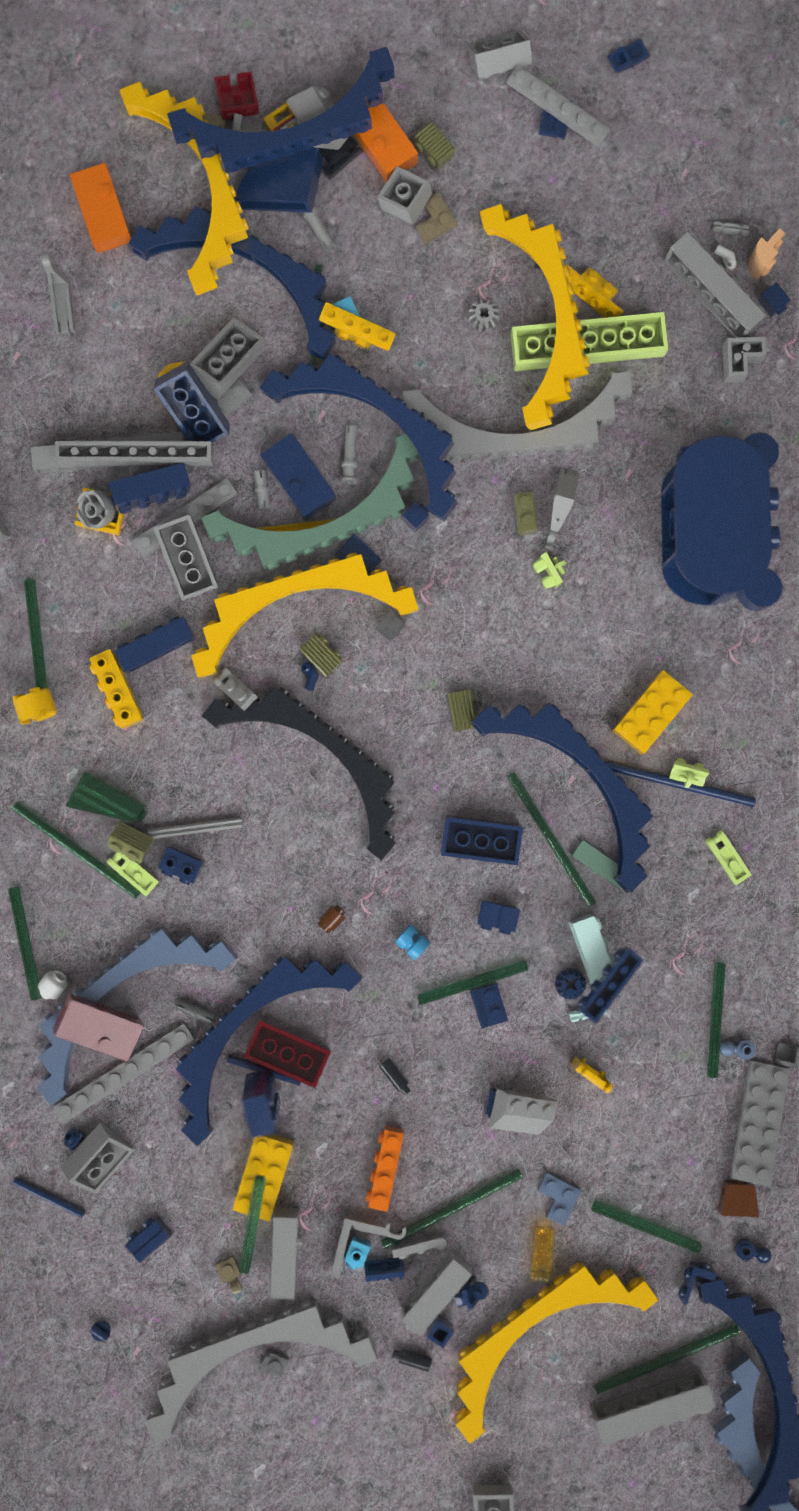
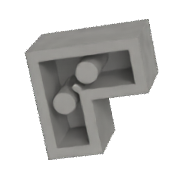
M766 337L726 339L722 345L724 382H743L748 376V363H761L766 357Z

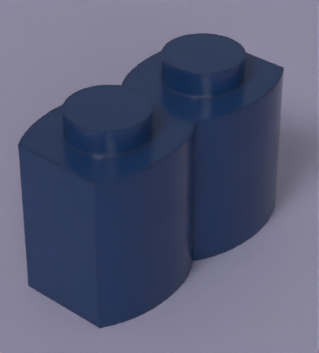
M482 900L477 924H480L482 929L492 930V927L498 928L500 933L510 935L511 932H516L520 909Z

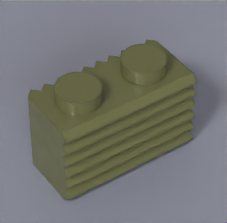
M432 121L414 135V148L418 153L422 152L426 156L425 159L431 167L435 166L437 170H440V168L455 157V147L450 144Z
M533 492L516 493L513 505H515L514 512L516 513L518 535L535 534L538 530L534 494Z
M314 634L299 650L327 678L343 663L341 660L343 656L335 648L331 650L328 647L329 641L323 635L318 636Z
M468 689L447 694L454 732L474 729L470 722L479 715V712L474 710V705L477 704L475 693L471 694V690Z
M120 821L109 836L107 846L112 851L127 856L129 860L140 864L152 848L154 838Z

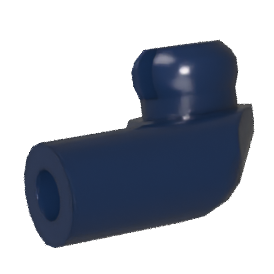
M303 663L301 670L307 677L304 688L313 691L319 676L318 672L311 663Z

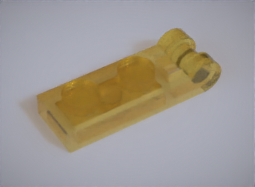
M535 1226L530 1270L531 1282L541 1280L543 1283H550L555 1228ZM538 1268H544V1273L537 1272Z

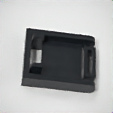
M351 135L339 150L319 148L322 157L328 162L326 168L322 165L321 172L330 181L361 154L363 149L358 146V143Z

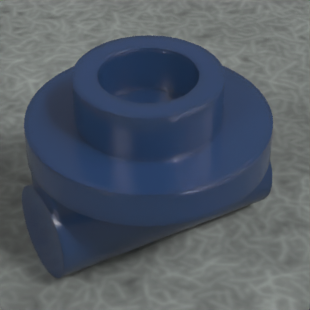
M75 1128L69 1130L64 1137L65 1146L74 1151L86 1134L82 1130L79 1131Z
M97 1321L89 1331L96 1341L106 1342L110 1336L111 1328L107 1322Z

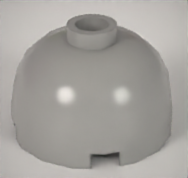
M89 490L80 494L76 504L79 503L77 515L85 527L98 529L112 521L115 515V507L112 498L107 493L101 490Z

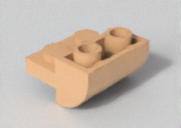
M781 229L768 242L761 237L749 256L748 269L756 280L761 275L765 277L777 262L775 257L779 253L778 248L783 244L782 238L785 235V232Z

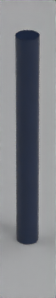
M231 1055L227 1059V1063L255 1072L268 1069L265 1066ZM269 1068L270 1075L274 1074L276 1079L297 1086L301 1085V1082Z
M17 1177L12 1183L80 1218L85 1214L84 1210Z

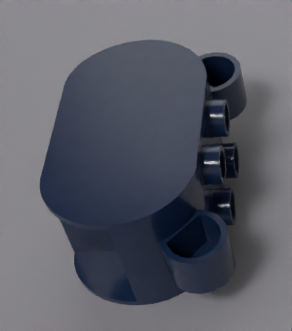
M762 432L753 433L746 437L744 441L729 436H715L700 440L683 452L677 464L665 476L661 486L662 571L664 580L670 590L681 599L696 605L711 606L725 603L737 596L743 607L751 611L765 610L779 600L783 588L781 579L775 572L767 569L771 560L772 550L778 549L780 545L779 526H771V511H776L779 506L778 487H770L769 469L778 460L779 447L775 439L769 434Z

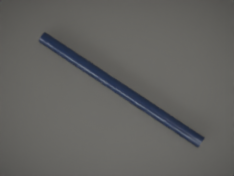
M606 761L611 765L612 771L750 807H754L756 798L706 785L702 787L691 784L689 788L684 787L685 782L670 779L667 775Z

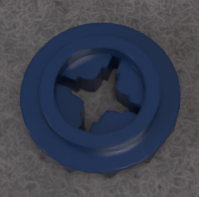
M568 968L557 975L555 988L563 998L576 999L582 996L586 989V980L580 971ZM565 978L569 979L570 981H576L574 983L576 990L572 989L571 987L564 990L568 985Z

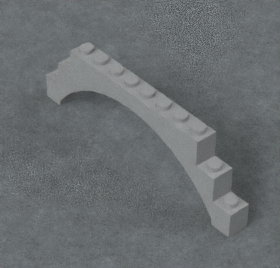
M630 371L611 373L608 379L609 382L604 390L581 412L553 427L523 434L486 432L462 424L433 406L422 395V389L403 391L402 397L407 408L410 410L412 408L416 409L422 414L421 417L424 420L430 419L437 425L436 428L441 432L445 430L453 436L451 439H453L454 445L446 455V460L459 462L463 458L479 460L481 457L486 456L489 459L499 458V455L516 457L521 453H526V455L530 456L544 451L545 454H552L556 450H564V452H573L579 448H582L584 451L593 450L599 442L597 424L600 427H605L614 422V401L623 403L630 399L632 386Z
M308 1300L301 1303L300 1307L294 1309L293 1307L286 1308L281 1314L267 1315L262 1321H251L245 1327L240 1329L237 1327L227 1331V1334L222 1336L216 1334L203 1343L197 1341L187 1349L178 1348L174 1350L167 1361L173 1379L169 1377L162 1380L157 1389L162 1407L159 1406L152 1409L146 1420L153 1442L156 1443L173 1436L176 1429L174 1425L176 1416L189 1393L209 1371L230 1356L245 1349L267 1343L304 1342L327 1347L344 1354L357 1362L358 1367L377 1360V1352L370 1332L364 1333V1331H360L351 1338L343 1316H332L327 1319V1322H324L317 1300L313 1302Z

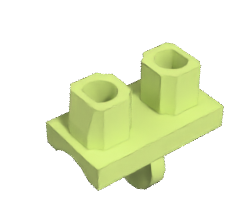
M546 552L533 563V568L537 574L546 569L549 576L541 580L545 589L553 586L557 588L563 583L558 572L560 575L565 574L563 566L567 563L565 560L559 562L557 556L552 558L551 561Z
M677 758L669 778L685 782L684 787L689 788L691 784L703 787L705 779L709 774V769H705L704 764L695 763L690 765L687 764L685 759Z

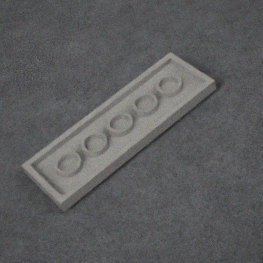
M750 1061L730 1178L771 1187L790 1069Z

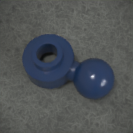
M741 1239L736 1243V1254L742 1260L747 1261L756 1257L759 1262L768 1263L772 1258L771 1251L768 1248L760 1247L755 1249L754 1244L748 1239ZM745 1247L749 1248V1252L747 1254H744L742 1252L743 1248Z

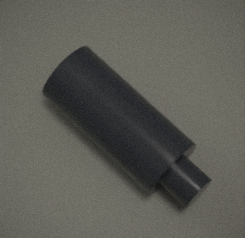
M390 1058L379 1066L397 1091L401 1090L404 1095L411 1091L407 1086L409 1082Z
M403 1348L401 1351L394 1350L392 1358L399 1359L398 1363L426 1372L430 1370L432 1357Z

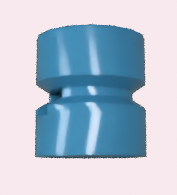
M410 924L395 940V943L401 949H406V954L415 961L431 942L424 935H418L419 931Z

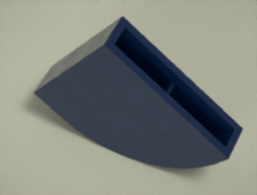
M313 147L309 150H301L292 155L281 156L273 161H265L253 166L243 177L236 192L235 199L239 201L241 209L312 213L323 165V157L319 148Z

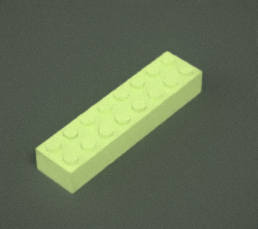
M664 312L580 320L582 330L579 331L580 336L584 337L586 349L583 350L584 354L588 355L590 364L664 357L668 351ZM556 323L512 327L510 335L514 371L549 368L555 346Z

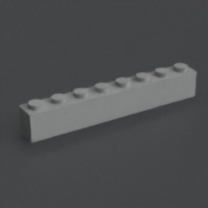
M170 430L168 433L162 434L161 432L149 433L150 435L132 434L131 437L124 438L123 436H113L112 439L105 440L99 437L94 438L93 441H186L183 431ZM41 443L37 444L36 447H30L32 469L36 474L113 467L60 466L55 461V445Z
M55 441V461L60 466H173L184 463L185 466H214V447L210 441Z

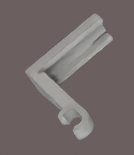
M49 252L41 253L42 264L48 277L55 333L60 334L59 323L62 334L70 333L69 328L71 332H75L69 280L53 264V259H50Z
M561 468L553 502L551 529L545 549L553 550L558 531L573 506L580 472H576L575 477H573L574 471L567 469L566 474H564L565 468Z
M346 1214L331 1274L339 1276L352 1226L356 1230L398 1240L406 1235V1226L402 1228V1233L398 1234L390 1231V1221L384 1226Z

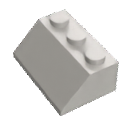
M521 29L467 44L474 72L481 79L490 78L495 73H508L510 69H514L518 65L526 68L527 65L533 63L530 40Z
M314 86L288 98L286 101L299 124L317 117L335 105L325 88ZM348 137L314 147L339 150Z
M497 1089L488 1127L539 1135L554 1121L558 1102L543 1095Z
M99 1123L65 1161L61 1169L70 1183L96 1194L131 1155L134 1149L113 1129Z

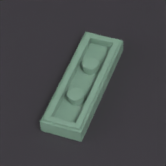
M582 840L571 856L620 889L618 883L613 879L617 875L618 864Z

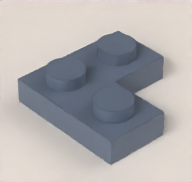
M546 1172L538 1187V1191L554 1199L546 1216L565 1226L582 1190Z

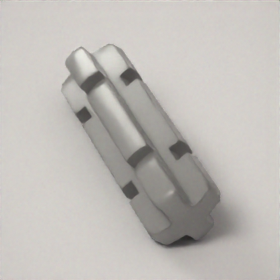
M715 220L712 225V231L719 233L722 231V233L733 235L740 233V236H748L750 225L742 224L741 226L740 223L726 221L722 223V221Z

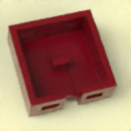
M252 71L237 73L238 85L231 86L229 75L214 77L222 120L233 119L234 114H241L242 117L259 114Z

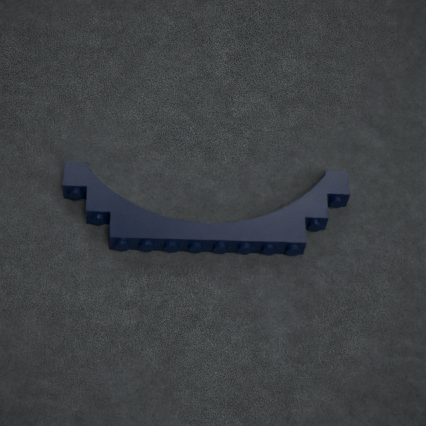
M388 47L369 52L370 59L365 70L350 91L334 106L309 121L276 131L241 132L213 126L187 113L186 108L167 113L176 144L187 143L195 139L201 159L210 158L220 153L225 172L229 173L237 172L245 167H253L265 161H273L281 156L292 155L301 150H309L314 146L328 144L340 138L345 139L353 134L364 133L372 129L368 108H374L383 104V91L380 82H388L395 78L394 64Z
M195 206L185 223L178 218L173 219L167 216L157 233L149 227L145 229L139 225L128 246L133 254L146 261L152 256L168 251L203 248L210 226L211 212L205 208L200 209ZM253 235L231 244L235 255H239L262 267L289 292L301 312L308 331V353L324 361L336 343L334 333L328 328L323 329L325 323L319 321L326 303L324 300H319L327 287L325 277L317 271L314 273L309 270L305 264L293 261L289 255L277 252L273 246L269 244L264 245Z
M329 354L318 370L312 364L308 363L306 365L301 361L290 377L282 371L277 373L272 370L260 386V389L278 404L282 399L297 395L335 394L369 404L393 420L406 433L421 457L429 486L430 503L427 506L428 511L445 522L458 504L455 494L448 489L444 491L456 475L453 469L454 465L446 459L444 462L442 461L454 445L453 439H451L453 436L445 430L442 432L436 428L437 425L430 419L426 421L421 418L422 414L414 408L412 410L407 408L406 403L398 397L394 399L390 396V391L384 387H381V389L375 385L376 382L369 376L365 378L360 375L361 371L355 366H347L345 364L346 361L339 355L333 356Z
M548 703L544 705L533 717L530 716L531 712L526 706L519 704L503 719L500 717L501 713L496 707L492 708L490 705L486 707L470 722L482 737L487 734L506 733L542 741L573 759L594 781L608 805L616 830L618 866L617 875L613 879L626 893L632 892L648 877L644 873L645 869L639 863H635V861L651 847L647 843L648 839L646 836L638 833L654 817L650 813L651 809L637 799L638 795L632 789L629 790L625 786L624 779L614 774L611 765L606 761H602L599 757V752L586 743V738L572 728L573 724L559 714L560 710L554 704Z
M280 956L272 964L275 968L270 973L266 970L259 978L261 982L257 986L253 984L245 992L247 996L243 1000L239 998L232 1005L234 1009L230 1014L225 1012L218 1019L220 1024L216 1028L211 1026L204 1033L206 1038L202 1042L198 1040L191 1047L193 1051L188 1056L184 1054L177 1061L179 1065L176 1070L191 1084V1086L187 1084L180 1091L182 1095L178 1100L194 1115L190 1114L182 1122L184 1126L181 1131L197 1147L213 1131L209 1120L211 1080L216 1063L231 1035L255 1011L282 996L313 988H341L350 992L363 976L347 961L344 963L340 961L332 969L334 971L332 974L317 958L314 961L310 959L303 966L305 970L302 971L288 956L284 959Z
M718 1276L715 1277V1281L709 1279L696 1280L699 1301L704 1304L710 1303L719 1308L744 1331L758 1352L767 1372L774 1405L772 1446L762 1477L745 1504L739 1505L740 1511H771L770 1506L791 1502L790 1494H792V1490L788 1481L799 1479V1414H797L796 1410L798 1401L792 1390L794 1381L788 1370L790 1361L784 1350L786 1341L784 1334L780 1330V1325L782 1324L781 1317L771 1307L753 1311L755 1309L754 1300L745 1292L726 1295L729 1292L727 1283Z

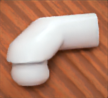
M718 245L714 253L722 257L724 267L727 270L734 269L736 267L734 252Z

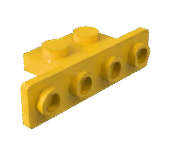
M568 265L570 277H567L568 282L572 283L574 293L604 318L622 316L624 311L611 301L619 290L591 267L580 275Z
M327 302L319 317V321L336 328L334 334L339 339L344 341L350 340L354 342L355 346L362 349H369L372 344L389 351L395 337L394 332Z

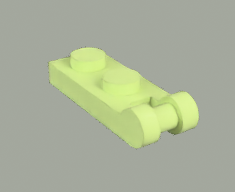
M722 830L718 831L714 837H709L705 840L706 845L734 885L739 884L752 875ZM721 841L724 846L718 849L716 844Z
M116 853L106 861L145 896H148L160 882L138 862L129 860L127 856L121 853ZM121 858L125 860L122 866L118 864Z

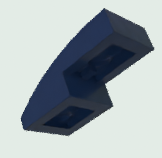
M640 38L626 48L622 46L608 55L607 58L617 74L648 59L650 54Z

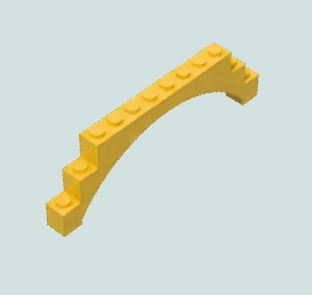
M141 82L119 90L130 116L138 115L148 118L172 131L167 113L186 108L187 113L208 123V120H203L202 116L205 115L201 103L197 105L195 97L177 104L175 97H170L168 90L150 96L148 89H143ZM193 139L187 142V144L196 153L207 172L212 196V213L206 241L192 268L186 270L192 287L198 296L218 288L216 280L219 278L215 269L233 263L231 255L234 253L231 244L248 238L246 230L249 227L245 218L241 219L239 215L243 212L239 201L235 202L233 197H236V193L232 185L228 186L227 181L230 178L225 169L222 170L221 164L223 163L220 153L210 158L201 159L196 141Z
M499 204L480 211L484 230L488 236L496 235L515 244L539 265L549 283L555 303L556 338L551 362L536 394L527 406L522 407L526 426L530 430L553 424L551 417H554L551 405L571 399L569 392H572V387L569 380L589 374L587 367H590L588 355H585L583 350L586 349L584 337H581L579 332L582 330L580 319H577L575 314L578 312L576 301H573L571 296L574 295L572 283H569L567 278L570 277L568 265H565L563 260L566 259V253L564 248L560 246V241H562L560 230H556L553 224L536 229L534 219L531 220L528 214L511 219L509 210H505L503 205Z
M352 553L347 555V559L339 561V558L328 561L327 565L321 566L316 564L309 567L310 570L305 572L297 570L292 572V576L284 578V575L273 578V581L266 583V581L254 584L255 587L250 589L247 587L239 588L236 590L237 593L229 594V592L220 594L218 599H214L221 622L213 620L207 622V626L203 627L209 650L206 647L195 650L196 654L191 655L197 676L203 678L219 673L217 667L221 657L239 629L264 607L281 598L313 589H344L372 596L399 611L400 616L419 611L412 587L408 588L407 585L396 588L397 592H393L387 571L378 569L372 571V575L368 576L362 555Z
M583 1261L574 1263L566 1274H560L553 1280L554 1283L550 1286L541 1288L538 1291V1295L533 1299L528 1298L525 1300L521 1308L517 1311L512 1310L501 1323L500 1321L496 1322L488 1333L479 1335L471 1346L466 1345L459 1352L458 1359L469 1377L465 1376L460 1379L456 1387L457 1394L467 1408L463 1407L456 1413L455 1425L468 1443H472L485 1433L483 1410L491 1379L506 1352L520 1336L544 1318L577 1305L617 1303L638 1307L644 1312L659 1301L642 1276L635 1277L625 1287L612 1268L609 1271L604 1270L596 1280Z

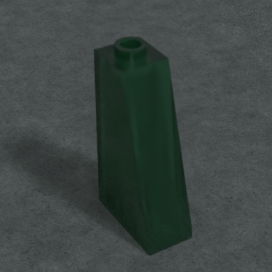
M88 772L83 773L65 805L69 808L134 823L143 821L148 813L146 811L147 805Z

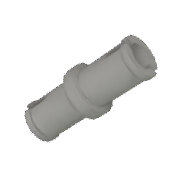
M260 470L254 471L258 510H263L264 507L265 510L271 509L268 495L270 488L267 487L266 470H261V472Z

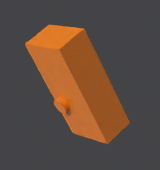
M383 103L377 107L368 108L372 129L353 135L387 183L397 166L407 171L418 164V152Z
M106 163L69 174L97 254L128 244L132 237Z

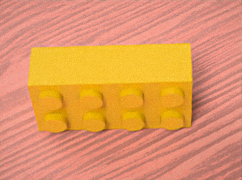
M662 670L611 731L640 755L645 754L693 694Z
M274 1134L254 1138L232 1210L270 1222L295 1142L294 1140Z

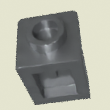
M267 1348L265 1355L261 1354L258 1360V1373L262 1375L264 1371L281 1379L289 1358Z

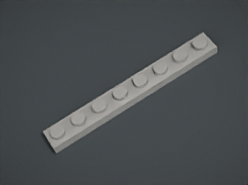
M186 1023L180 1025L130 1057L128 1062L124 1061L58 1103L53 1109L64 1124L195 1040V1037Z

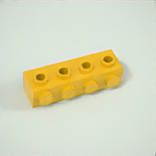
M108 649L89 658L91 662L89 664L90 670L93 675H97L99 679L97 685L100 691H104L107 697L104 699L108 709H112L114 712L112 718L115 725L126 729L145 720L114 651Z

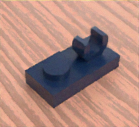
M399 1257L365 1261L364 1263L366 1282L385 1280L387 1278L389 1281H392V1278L399 1277L402 1280L403 1276H405L404 1261L399 1259Z

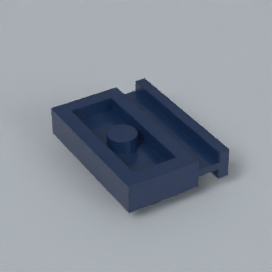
M543 110L538 135L552 138L559 137L565 140L568 126L546 110Z
M355 534L335 553L340 560L347 559L346 556L352 553L361 554L368 575L382 561Z
M497 983L470 991L481 1029L508 1021Z

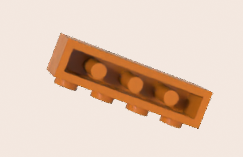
M385 1125L384 1132L380 1131L378 1143H381L380 1151L376 1150L374 1162L377 1163L376 1170H372L370 1182H373L372 1188L367 1190L365 1200L369 1201L368 1208L388 1211L404 1129Z

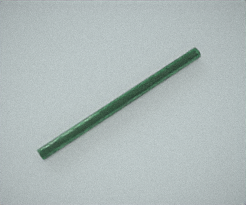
M515 772L507 777L587 906H593L597 903L517 774Z
M16 802L12 807L13 811L130 896L137 899L141 894L136 887L22 804Z
M518 1169L406 1227L407 1231L404 1238L398 1240L387 1237L381 1240L383 1248L386 1250L523 1178L520 1170Z
M736 1324L594 1384L597 1395L740 1335V1329Z

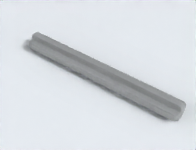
M241 817L153 828L148 830V836L157 839L243 827V820Z

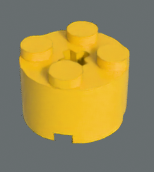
M40 687L30 689L29 694H19L12 697L21 725L31 724L30 720H37L39 722L58 713L49 688L40 689Z

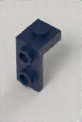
M690 1261L689 1267L686 1266L684 1285L680 1286L678 1293L683 1305H688L695 1276L715 1281L717 1273L711 1264L702 1261L700 1264Z

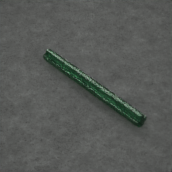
M26 579L24 580L35 683L36 687L43 689L47 688L36 584L35 580Z
M13 887L8 889L29 995L30 999L34 1001L42 996L38 988L39 981L19 887Z
M523 960L419 994L417 998L420 1005L430 1003L528 970V965Z
M716 962L714 968L707 1076L709 1078L718 1077L726 967L723 962Z
M259 1174L254 1179L239 1266L240 1273L248 1274L251 1268L266 1181L265 1176Z
M594 1201L591 1209L595 1213L695 1253L701 1251L702 1244L699 1241L601 1202Z

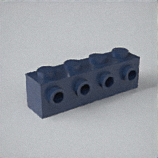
M176 616L169 620V624L165 626L158 625L152 629L153 632L147 635L145 633L135 637V641L130 644L125 642L119 645L118 650L114 652L124 672L129 674L194 641L196 638L187 620L184 617Z
M626 946L623 949L619 948L614 954L615 960L611 965L608 963L602 970L603 976L599 981L596 979L592 983L590 993L587 996L584 995L578 1002V1010L595 1024L598 1023L644 962V959Z

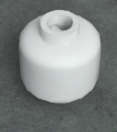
M58 970L48 971L38 984L41 996L45 999L53 1000L58 999L68 986L66 976Z

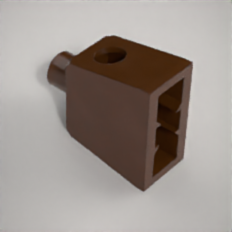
M738 1179L724 1180L718 1204V1212L721 1216L759 1217L755 1185Z

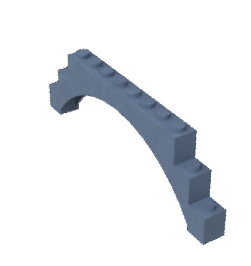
M157 928L149 934L150 939L146 942L141 940L134 946L135 950L131 954L126 952L119 958L120 962L116 966L113 964L103 970L105 974L102 977L98 978L96 976L88 982L89 987L83 990L81 988L74 995L98 1003L111 989L127 978L154 967L184 963L201 964L216 967L221 972L236 960L237 957L224 940L220 943L216 940L208 946L210 951H207L195 934L191 936L186 934L179 940L180 945H178L165 928L161 930ZM65 1001L57 1007L59 1011L54 1015L52 1012L42 1019L44 1023L39 1026L52 1044L49 1043L42 1048L41 1051L43 1053L38 1056L51 1075L47 1074L40 1080L42 1084L37 1089L51 1106L71 1091L68 1088V1069L74 1043L56 1037L53 1031L54 1024Z
M744 1352L727 1365L730 1371L728 1376L735 1385L720 1395L723 1401L721 1406L728 1415L713 1427L716 1431L714 1436L721 1446L723 1444L726 1445L728 1448L727 1454L733 1462L737 1460L740 1464L738 1469L745 1478L749 1476L752 1481L750 1485L755 1489L765 1469L757 1448L753 1428L754 1391L757 1378L762 1374L746 1352ZM791 1501L770 1506V1509L774 1511H799V1506Z

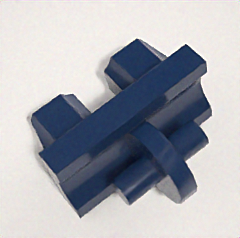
M473 1276L460 1288L459 1293H456L454 1298L458 1307L467 1305L468 1310L475 1308L479 1300L487 1297L489 1290L485 1283L476 1282V1277Z

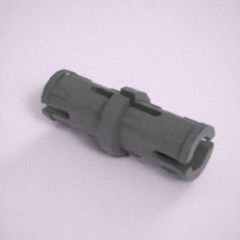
M180 998L176 1010L191 1015V1018H198L209 1024H212L216 1016L215 1012L202 1008L198 1003L195 1005L183 998Z

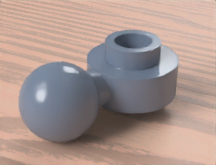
M741 1039L735 1045L731 1041H723L719 1047L720 1052L724 1056H731L735 1053L744 1060L751 1059L756 1051L755 1045L747 1039ZM748 1047V1052L744 1053V1049Z

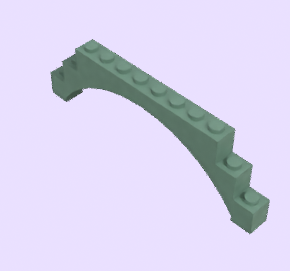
M406 434L396 437V450L385 475L370 495L345 515L314 528L285 532L266 531L234 522L222 516L219 510L203 516L201 519L211 543L214 541L216 543L226 540V536H230L238 556H248L256 549L264 570L268 568L273 570L278 568L282 562L287 561V563L298 559L297 556L304 554L306 556L314 553L318 547H329L335 540H346L352 533L357 532V534L368 530L367 527L380 526L385 523L386 519L401 517L405 511V505L398 490L405 491L411 488L414 478L407 462L411 464L418 461L420 455Z

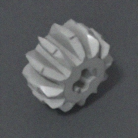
M479 299L478 304L473 303V309L468 310L470 315L468 321L473 322L472 328L478 326L479 332L482 331V328H485L486 332H489V327L494 329L496 327L495 323L499 322L500 319L497 316L500 310L495 309V303L490 305L489 299L486 300V303ZM481 314H487V318H485V316L484 318H482Z

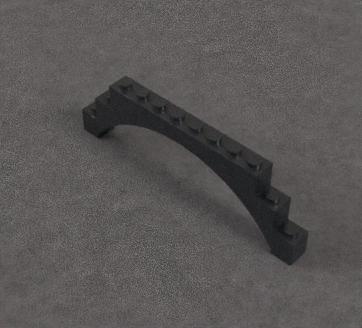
M274 686L261 704L258 703L260 699L257 697L245 711L237 704L230 710L229 707L231 705L224 699L220 701L216 698L201 716L217 729L221 725L236 722H268L298 730L329 749L349 771L362 796L369 824L370 845L367 847V850L381 861L396 843L393 841L395 837L387 830L384 833L381 831L395 814L393 811L395 807L386 800L384 803L381 801L395 783L392 780L394 777L386 770L381 772L377 768L379 765L371 758L366 760L363 757L364 753L356 746L351 748L348 745L349 740L341 734L339 737L333 733L334 728L326 722L324 725L318 721L319 716L311 710L309 713L303 709L305 705L297 699L291 700L288 697L290 693L282 687L278 689Z

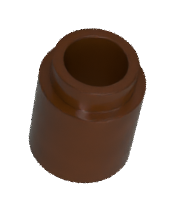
M331 905L319 918L320 921L317 924L328 934L331 931L334 932L346 918L344 916L346 912L338 905L335 907Z

